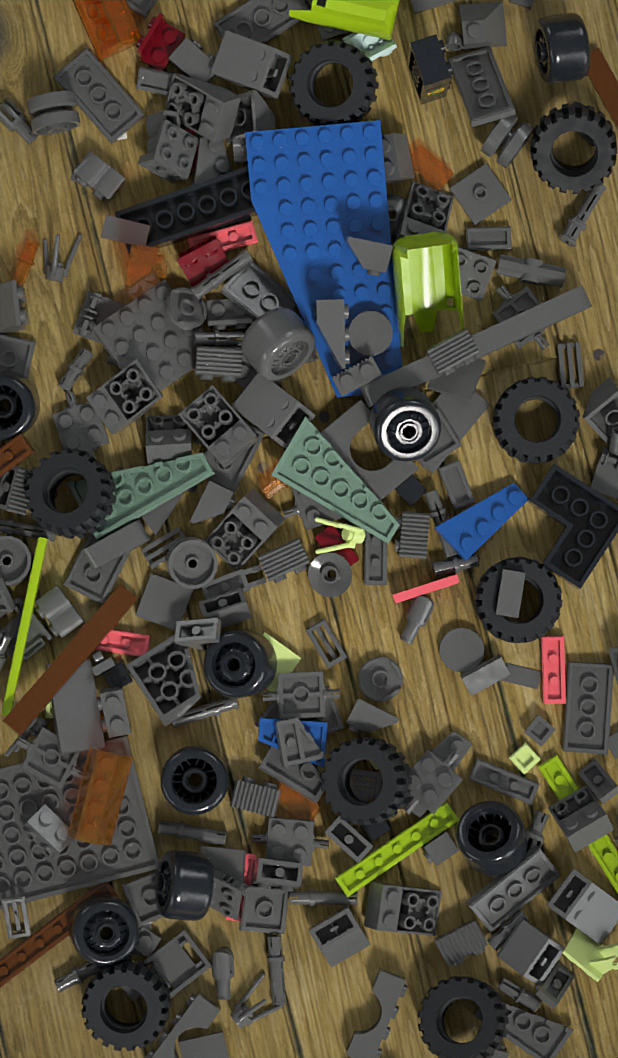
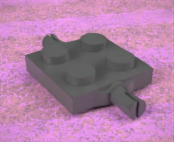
M502 285L496 291L503 298L504 302L491 315L500 323L541 303L528 286L519 293L511 295L505 286ZM545 329L514 342L518 350L526 343L534 340L542 351L550 345L542 336Z
M74 391L66 393L65 396L69 407L62 412L53 414L63 448H69L72 451L74 449L81 450L96 459L94 451L100 446L110 443L103 421L90 402L77 404Z
M294 488L291 489L295 497V506L283 510L284 514L292 511L284 515L286 519L298 514L303 520L306 530L323 525L315 521L316 517L330 521L343 518Z
M323 671L278 673L276 692H263V696H272L263 697V702L277 701L280 719L325 717L327 698H340V694H331L340 693V688L326 689L323 682Z
M43 727L32 742L19 736L15 743L27 750L26 757L20 768L59 790L70 775L75 776L81 781L87 775V772L76 767L80 752L60 754L57 735Z
M427 750L408 772L407 776L412 777V784L407 786V789L411 790L409 795L411 799L403 807L408 814L418 804L434 814L463 781L451 767L460 756L454 750L450 752L445 760L438 758L430 750Z
M269 817L266 834H252V842L265 843L267 849L266 859L301 863L303 866L312 865V853L315 848H329V840L316 839L314 833L315 820Z

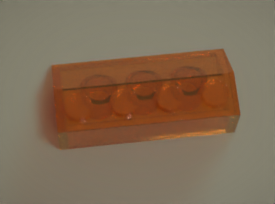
M72 0L99 62L123 52L138 43L141 38L140 30L136 25L126 0Z
M136 244L131 245L125 291L129 299L133 301L160 283L162 278H166L167 265L164 255L161 254L159 248Z
M90 747L68 831L69 837L92 844L111 845L133 761L132 756Z

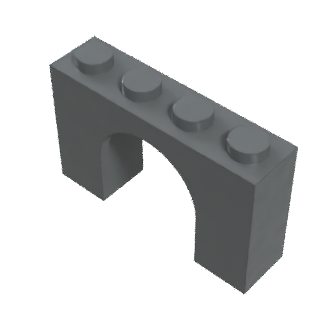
M360 400L323 430L321 434L381 501L419 468L413 461L393 460L383 469L368 471L362 469L353 461L350 454L351 441L359 431L369 424L371 413L363 401Z

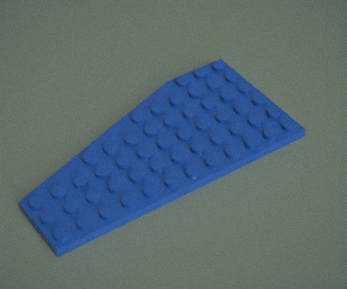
M377 120L245 132L251 202L302 319L314 334L315 348L337 397L363 395L360 387L344 396H341L336 388L332 375L336 376V373L340 374V371L344 372V369L340 370L315 326L314 302L316 300L344 299V305L348 304L349 318L345 319V327H349L351 320L362 312L376 311L383 314L392 326V341L383 353L370 357H373L382 376L402 368L392 254L386 273H380V277L367 274V269H362L345 243V237H353L391 245L381 122ZM349 341L345 342V350H349L350 363L345 365V369L356 365V362L360 363V360L364 361V358L368 359V356L357 352Z

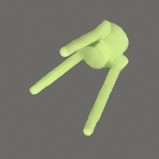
M315 518L316 522L343 529L342 538L346 541L343 544L317 549L315 551L316 554L344 548H355L356 544H361L365 539V530L357 525Z

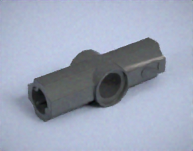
M501 254L496 274L518 278L520 281L538 285L541 283L562 288L567 268L544 264L543 261L533 258L520 259Z

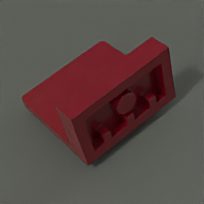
M159 13L157 17L154 16L148 25L150 30L146 36H141L136 47L138 48L137 52L141 62L152 68L165 71L170 63L169 57L182 43L186 35L167 24L165 16Z
M215 235L175 255L180 268L184 271L192 287L205 279L206 274H212L229 261Z

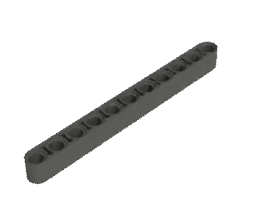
M583 285L472 335V340L479 350V354L475 357L479 359L592 307ZM428 356L361 386L360 390L368 407L371 408L383 394L390 390L402 387H418L444 374L438 376ZM464 363L457 365L456 369L464 366Z

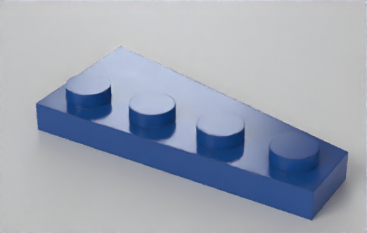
M513 483L434 529L466 561L529 498Z

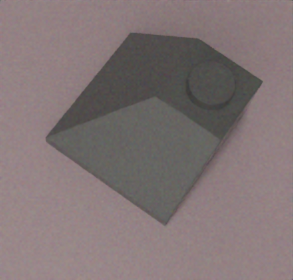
M503 1L458 6L463 41L462 50L480 49L489 46L491 48L507 46Z
M257 90L238 95L241 99L232 136L226 139V143L232 144V140L245 139V132L276 130L275 114Z
M345 237L346 245L362 269H367V274L380 277V273H386L393 249L392 245Z
M611 377L592 391L583 414V418L608 445L610 444L613 428L618 426V385Z
M357 698L346 723L350 724L348 729L360 734L361 731L367 733L396 724L399 718Z

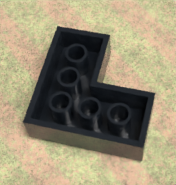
M554 463L527 503L565 527L541 564L548 567L549 571L576 589H581L618 533V505Z

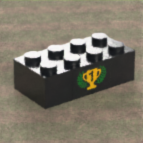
M436 34L411 42L409 47L407 65L421 105L446 97L453 75L450 61H445L444 53H446L443 40L438 41Z

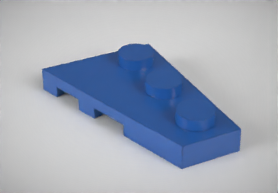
M259 717L257 740L279 749L274 722L284 719ZM300 720L305 730L313 737L316 745L325 754L327 722ZM325 758L310 762L324 768Z

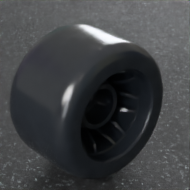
M564 13L540 18L534 28V51L542 79L549 84H558L585 78L590 69V44L587 29L581 16L576 13Z
M11 371L0 372V441L15 438L20 433L24 434L29 431L35 424L40 412V398L35 386L25 376ZM4 399H8L11 402L12 407L10 411L3 408L2 401Z
M408 387L396 388L383 394L372 407L369 419L370 430L377 446L386 456L397 461H415L429 454L438 443L441 435V420L432 401L421 391Z
M231 630L220 634V641L210 643L204 656V672L209 684L218 693L229 698H246L263 692L272 683L277 671V657L272 644L266 637L252 630ZM235 659L240 663L238 670L235 667Z
M199 745L187 746L173 753L165 762L160 776L161 790L167 802L174 809L190 815L204 814L217 807L225 797L229 787L228 768L221 756L212 749ZM192 773H198L202 777L200 785L194 786L190 783L189 777Z
M499 801L479 802L468 808L458 821L456 827L457 845L465 862L475 871L485 875H500L515 868L523 859L527 850V834L520 816L509 805Z
M171 850L163 855L158 866L155 883L156 907L162 917L175 920L198 921L207 914L212 899L214 877L211 860L206 854Z
M111 894L91 895L74 908L69 919L68 931L72 945L84 960L94 965L111 966L120 963L133 952L139 939L137 917L129 905L117 896ZM103 927H110V934L106 937H101L100 930Z

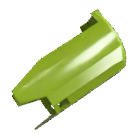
M313 0L311 10H289V16L313 24L391 41L400 0H327L326 6L317 5V0Z
M442 232L409 235L398 239L392 245L391 254L401 346L403 347L405 315L413 314L420 333L433 332L437 311L446 309L456 310L459 314L461 330H464L457 239L448 233ZM447 298H453V306L447 305Z

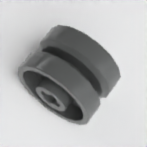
M72 91L45 93L32 97L26 102L28 114L34 116L30 122L32 134L34 135L58 134L75 129L81 124L79 113L72 110L77 104L75 93Z
M517 115L505 117L498 121L488 134L487 140L480 150L488 157L495 155L499 148H502L497 157V163L505 169L511 164L535 129L527 122H523L514 131L513 129L518 122Z
M0 536V577H2L6 586H16L23 583L30 576L34 555L31 548L23 540L12 536ZM10 557L11 563L9 565L5 564L4 558L8 559Z
M186 536L176 540L166 554V567L170 576L178 585L187 589H198L206 586L217 572L218 560L215 551L198 537ZM194 559L195 565L191 567L188 565V562Z

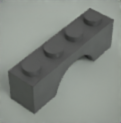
M382 968L379 969L372 986V992L381 1003L380 1017L369 1029L354 1031L346 1050V1056L351 1058L380 1057L382 1048H379L382 1039H387L391 1027H388L391 1018L395 1019L399 1010V1006L396 1005L399 997H404L408 987L405 984L406 980L404 977Z
M200 991L196 996L192 994L185 1003L187 1009L183 1014L178 1012L171 1022L174 1025L169 1033L166 1030L157 1041L160 1043L156 1051L151 1049L145 1058H178L175 1051V1043L178 1036L185 1030L194 1027L207 1029L220 1012L221 1007Z

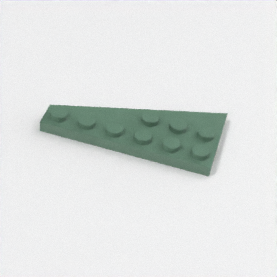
M305 416L271 475L384 542L389 543L400 522Z
M198 453L176 458V460L157 462L149 466H139L111 472L113 477L111 481L116 486V491L112 492L116 496V502L111 503L110 508L113 509L111 516L107 514L104 518L107 522L103 526L100 524L96 526L97 531L93 533L96 540H102L215 474L205 454ZM86 479L67 482L79 507L87 496L88 486Z

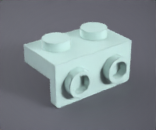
M354 32L342 38L344 43L362 50L364 55L369 57L372 62L380 56L384 57L391 54L397 48L396 43L392 39L390 41Z

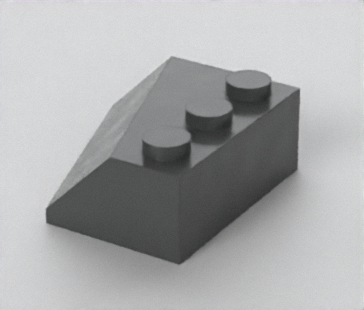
M175 635L126 665L129 673L164 726L183 716L201 698L189 648L176 644L174 642Z

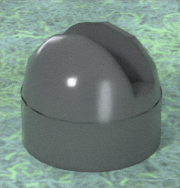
M457 32L448 34L445 39V48L451 51L461 50L463 48L462 36Z

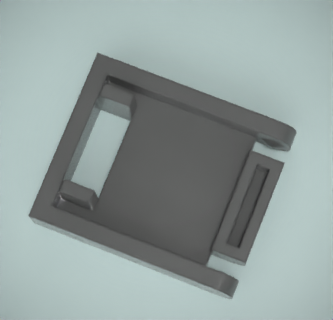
M20 596L13 601L15 604L14 609L19 615L3 628L0 626V630L8 632L6 636L9 633L13 636L6 649V653L11 659H13L25 603ZM0 612V619L8 612ZM34 613L23 658L25 661L46 645L42 638L44 635L49 641L54 639Z
M186 929L143 961L145 962L144 966L153 961L154 965L152 967L156 969L155 974L157 976L162 975L165 979L164 986H168V988L172 986L173 990L170 991L169 998L173 997L212 966V963ZM187 942H189L201 958L196 964L182 948Z

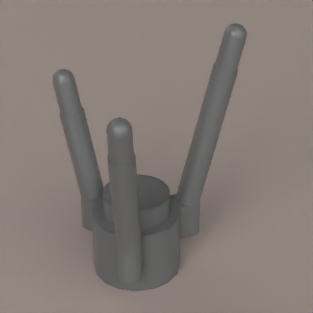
M56 234L53 260L50 263L47 240L43 241V274H46V280L63 282V277H68L69 268L82 239L81 234L78 235L64 268L62 263H57L60 235Z
M37 716L21 737L26 740L30 734L37 737L42 727L49 730L47 728L49 723ZM18 737L6 751V757H8L13 750L14 752H18L21 748L19 745L15 744Z
M264 972L256 979L241 1000L233 1006L234 1011L230 1015L240 1028L245 1025L250 1026L253 1022L283 1007V1005H276L254 1016L253 1012L264 1005L266 999L261 1000L251 1008L248 1005L242 1006L266 974Z

